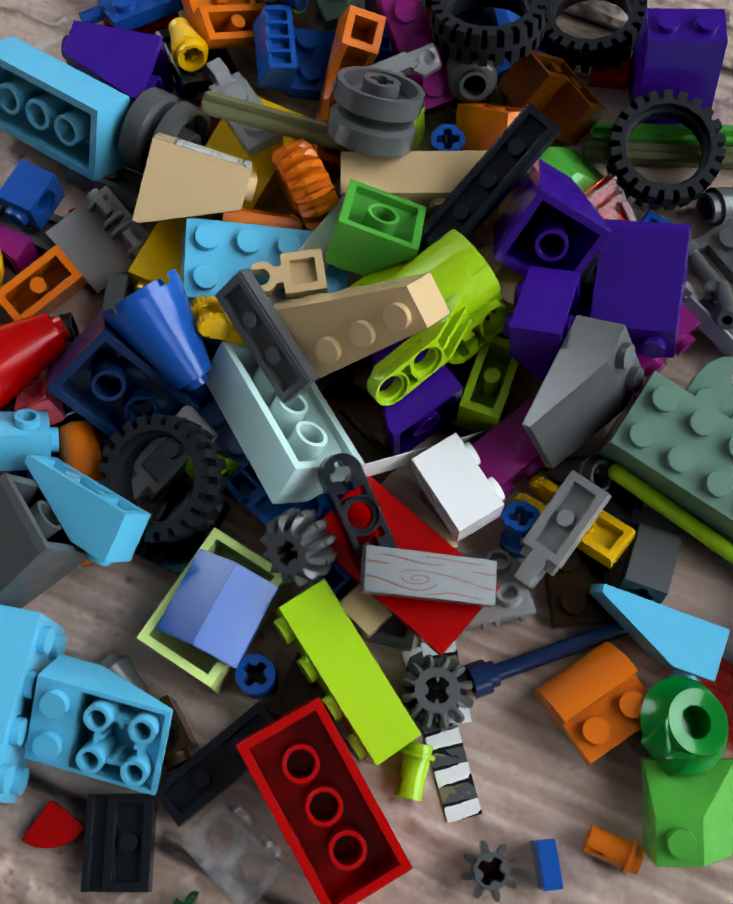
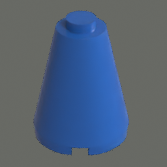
M173 269L166 273L171 280L167 284L164 283L162 278L156 279L115 304L114 307L118 314H115L112 308L101 313V315L176 390L185 387L187 392L190 393L210 380L206 373L212 369V365L201 334L197 331L196 320L181 278L176 269Z

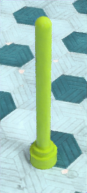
M613 464L609 467L608 476L610 479L733 564V543L622 465Z

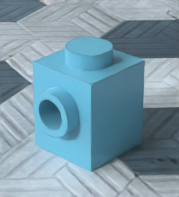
M21 409L18 411L0 412V471L29 470L24 463L27 455L51 456V452H59L58 427H50L48 411Z

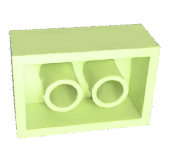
M214 527L199 549L234 561L279 587V591L252 640L253 642L291 586V583H283L281 572L270 573L272 563ZM197 551L141 630L137 639L218 694L234 668L156 629L197 555Z

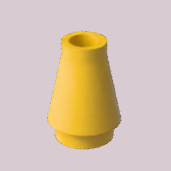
M182 17L173 19L168 25V31L170 33L171 53L174 63L186 71H196L202 68L207 61L209 52L207 43L190 26L187 19Z

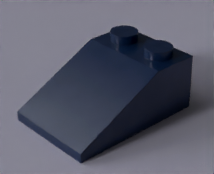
M101 313L47 367L46 390L110 438L116 431L125 432L122 426L128 421L137 422L136 417L143 415L152 416V414L175 416L186 405L193 407L196 411L201 408L200 403L184 387L176 390L105 321Z

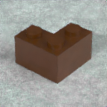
M532 49L531 54L526 58L519 56V60L513 63L496 84L504 93L503 101L507 106L524 109L530 102L556 123L562 131L554 140L556 143L578 144L594 124L608 111L563 58Z

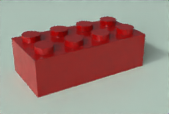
M316 695L236 742V747L320 904H357L413 869L320 697Z

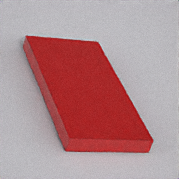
M371 476L367 477L399 549L463 556ZM359 487L355 490H349L340 500V503L349 496L361 495ZM361 502L352 504L347 512L348 522L356 529L365 527L370 520L368 507ZM331 509L322 520H328L326 526L328 534L337 536L334 543L330 544L339 553L333 562L360 585L361 571L354 561ZM378 529L369 535L358 536L356 538L358 544L361 541H368L370 545H374L371 536H379ZM496 584L497 592L500 589V587ZM370 594L440 657L483 608Z

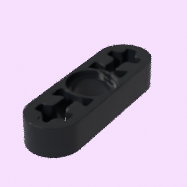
M347 453L334 454L325 458L320 464L318 479L354 561L361 571L362 547L370 544L368 541H361L358 544L356 539L358 536L369 535L378 529L379 536H371L374 546L398 547L360 462L354 456ZM335 462L340 467H349L351 473L345 477V481L349 490H355L359 487L361 495L349 496L340 503L338 495L347 493L340 481L332 482L330 474L335 472ZM356 502L365 504L370 511L368 524L360 529L351 526L347 519L348 509Z

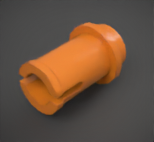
M591 824L583 843L582 853L589 854L621 868L620 873L626 875L628 872L636 875L643 862L645 847L638 845V839L634 837L629 841Z

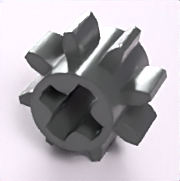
M485 840L479 842L481 853L476 857L472 854L464 853L463 857L471 863L470 872H465L461 875V879L466 881L473 879L477 884L473 891L475 898L478 899L483 894L484 889L491 891L494 901L500 902L501 895L499 889L504 885L512 889L517 887L514 881L509 879L510 870L516 869L519 866V862H507L502 857L506 852L505 844H500L495 853L489 852ZM495 858L498 861L496 869L501 873L500 878L497 881L489 879L484 884L481 881L484 873L478 869L479 863L481 861L490 863Z

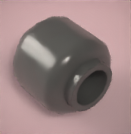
M462 57L456 61L448 58L446 62L447 83L452 95L459 101L477 103L486 99L493 92L497 84V70L493 61H488L487 67L478 66V60H474L471 65L463 64Z

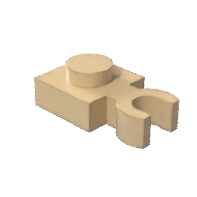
M321 248L281 253L280 266H273L264 261L251 265L253 275L265 274L269 276V281L264 285H260L267 297L274 294L278 288H285L286 299L328 293Z

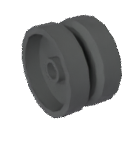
M369 66L342 68L336 77L333 94L338 103H335L330 108L326 127L328 136L345 148L365 155L386 158L400 157L408 154L412 149L417 130L412 120H416L421 114L425 98L423 88L412 79L381 68Z
M151 87L134 101L126 114L119 136V158L125 166L144 174L152 139L158 132L205 146L210 138L211 118L209 115L203 114L200 107L186 101L180 102L177 96L163 89Z

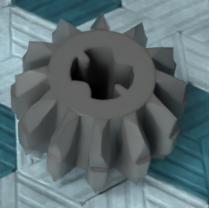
M299 507L296 509L290 508L282 512V515L280 514L272 518L266 524L267 532L260 538L261 542L268 548L261 557L270 559L272 563L270 573L281 572L284 584L296 582L299 587L308 585L315 581L316 578L320 579L325 576L332 568L331 562L339 554L330 545L334 543L337 536L328 534L326 530L328 520L321 519L317 521L315 509L302 511Z
M431 654L425 655V671L415 662H412L408 668L417 680L408 677L400 679L399 685L413 692L403 694L399 699L405 706L415 703L416 706L409 711L413 721L421 713L425 715L422 723V729L425 731H429L433 718H438L441 732L447 731L449 729L447 714L456 723L461 724L465 717L456 706L470 709L474 703L470 697L460 694L474 688L473 681L458 682L457 680L464 674L466 668L461 664L453 672L447 670L450 664V656L447 655L443 656L440 667H435L434 658ZM434 683L436 688L438 683L442 684L446 688L443 695L446 701L439 704L438 698H436L435 703L430 702L426 698L429 692L427 685Z

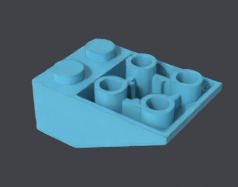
M60 654L37 676L24 758L155 796L158 791L173 709L102 665Z

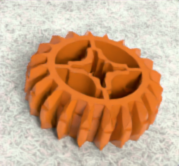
M301 138L294 142L293 140L281 145L282 147L273 151L271 161L276 173L275 176L291 213L303 222L302 230L315 231L340 200L316 150L313 149L309 142Z

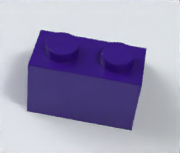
M529 266L525 281L517 283L514 295L515 309L514 312H507L503 336L509 338L510 356L543 382L576 316L580 315V272Z

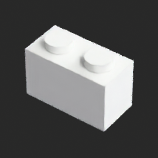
M454 433L412 458L410 472L457 543L500 517L505 505L503 503L505 495L498 482L493 477L487 479L478 466L481 464V460L475 448L469 442L463 444L457 433Z

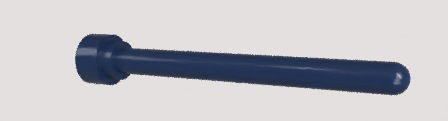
M617 621L495 664L492 660L484 662L483 659L465 664L467 680L473 681L474 688L472 692L475 698L478 699L494 693V688L501 686V680L597 647L605 641L611 642L628 636L629 634Z

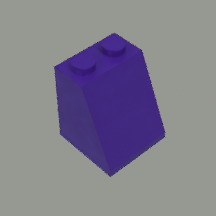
M646 8L630 58L628 77L629 105L639 96H642L644 99L648 92L657 91V94L660 95L664 89H673V96H677L680 91L687 92V100L692 102L696 96L703 100L700 105L703 110L708 106L712 109L728 43L725 9ZM664 117L648 119L642 122L647 124H681L678 121Z
M73 21L70 32L64 36L61 45L62 56L66 59L68 65L129 96V109L134 101L151 87H157L172 94L174 79L169 69V61L162 36Z
M538 159L495 222L493 259L525 278L529 266L580 272L581 276L612 234V230L572 178L543 160Z
M604 219L611 228L612 234L599 250L590 318L626 325L632 344L635 346V352L638 355H644L649 358H674L687 279L691 225Z
M411 336L369 355L368 368L370 375L376 364ZM428 349L421 351L416 356L414 364L420 362L426 356ZM445 364L397 403L390 406H382L376 401L386 449L393 456L411 451L457 419L463 386ZM395 376L388 378L381 385L379 391L388 388L393 383Z

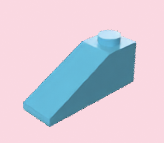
M27 455L24 463L70 541L86 551L85 557L103 566H109L113 562H130L151 514L57 457Z
M607 584L591 585L589 593L657 664L672 669L669 677L681 676L696 681L702 679L715 682L730 629Z

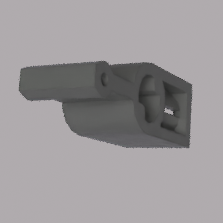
M643 502L639 522L634 530L636 531L635 538L628 546L617 588L661 604L669 592L681 543V528Z

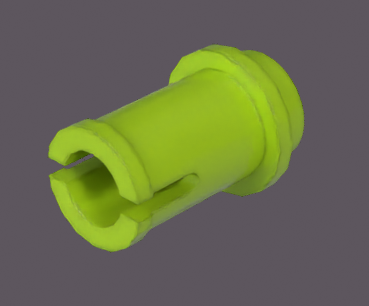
M412 741L406 745L405 749H401L400 753H403L404 757L394 795L422 802L430 761H435L436 758L432 756L433 746Z

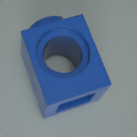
M21 159L0 189V204L5 210V217L13 224L22 228L28 225L42 231L65 194L54 173Z

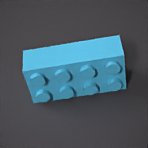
M14 36L0 40V130L94 182L124 168L125 165L119 158L118 143L121 127L129 111L130 97Z
M186 217L181 234L179 276L189 303L195 296H215L239 271L250 269L252 272L251 265L256 262L264 261L273 266H280V254L299 251L314 231ZM330 264L325 270L328 293L347 288L348 272L341 271ZM265 274L254 275L260 285L266 284L270 279ZM285 288L279 289V291L286 296Z
M1 604L0 803L15 804L17 796H21L25 791L29 779V769L26 768L28 759H25L24 755L37 676L60 654L64 655L67 636L64 635V627L41 612Z

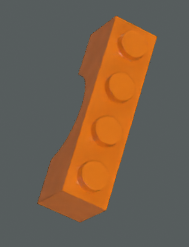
M351 4L340 16L315 120L327 123L330 108L335 103H338L334 98L332 83H334L333 81L336 80L337 73L342 68L373 65L379 53L387 17ZM310 143L313 149L316 150L319 159L322 160L326 172L341 176V151Z

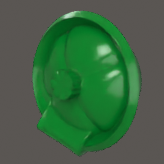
M681 676L665 678L648 691L642 703L640 713L643 735L640 743L666 775L670 777L677 773L697 775L714 767L725 751L728 738L727 715L714 694L698 681Z

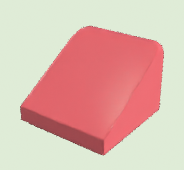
M47 375L32 381L16 396L14 411L21 409L48 411L49 423L52 426L65 419L63 402L46 390Z

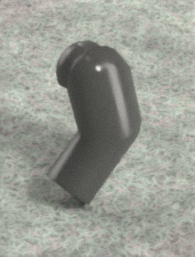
M721 278L720 281H706L704 300L707 302L718 301V326L725 330L732 329L733 291L730 283Z

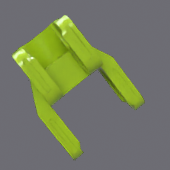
M455 229L447 232L415 258L364 275L351 286H368L382 281L430 272L450 311L448 315L427 329L412 335L374 366L367 381V390L382 406H390L400 401L448 361L456 365L464 363L503 332L507 312H510V309L503 304L504 300L500 294L501 287L499 281L474 245ZM496 309L493 318L483 324L485 317L492 310ZM428 349L426 356L420 362L414 364L416 356L421 351ZM395 376L393 383L388 388L379 391L381 385L388 378Z

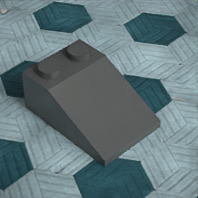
M581 315L576 316L522 423L523 428L546 467L554 469L627 407L633 393H637L640 390L644 380V370L641 368L635 352V346L632 344L626 325Z

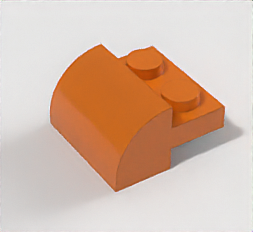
M181 0L190 26L205 40L209 50L255 47L253 23L264 5H266L265 3H257L256 0Z
M605 641L533 690L532 693L556 727L564 731L589 766L641 729V707L648 690L636 676L638 669L629 658L615 645Z

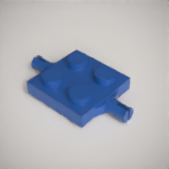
M98 0V6L79 12V16L82 22L95 24L105 20L114 28L133 30L184 10L181 0Z

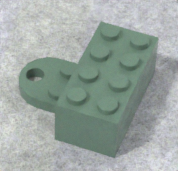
M721 357L708 362L691 379L686 389L655 370L643 382L640 390L637 393H633L627 407L620 413L595 454L607 460L610 465H622L733 543V357Z

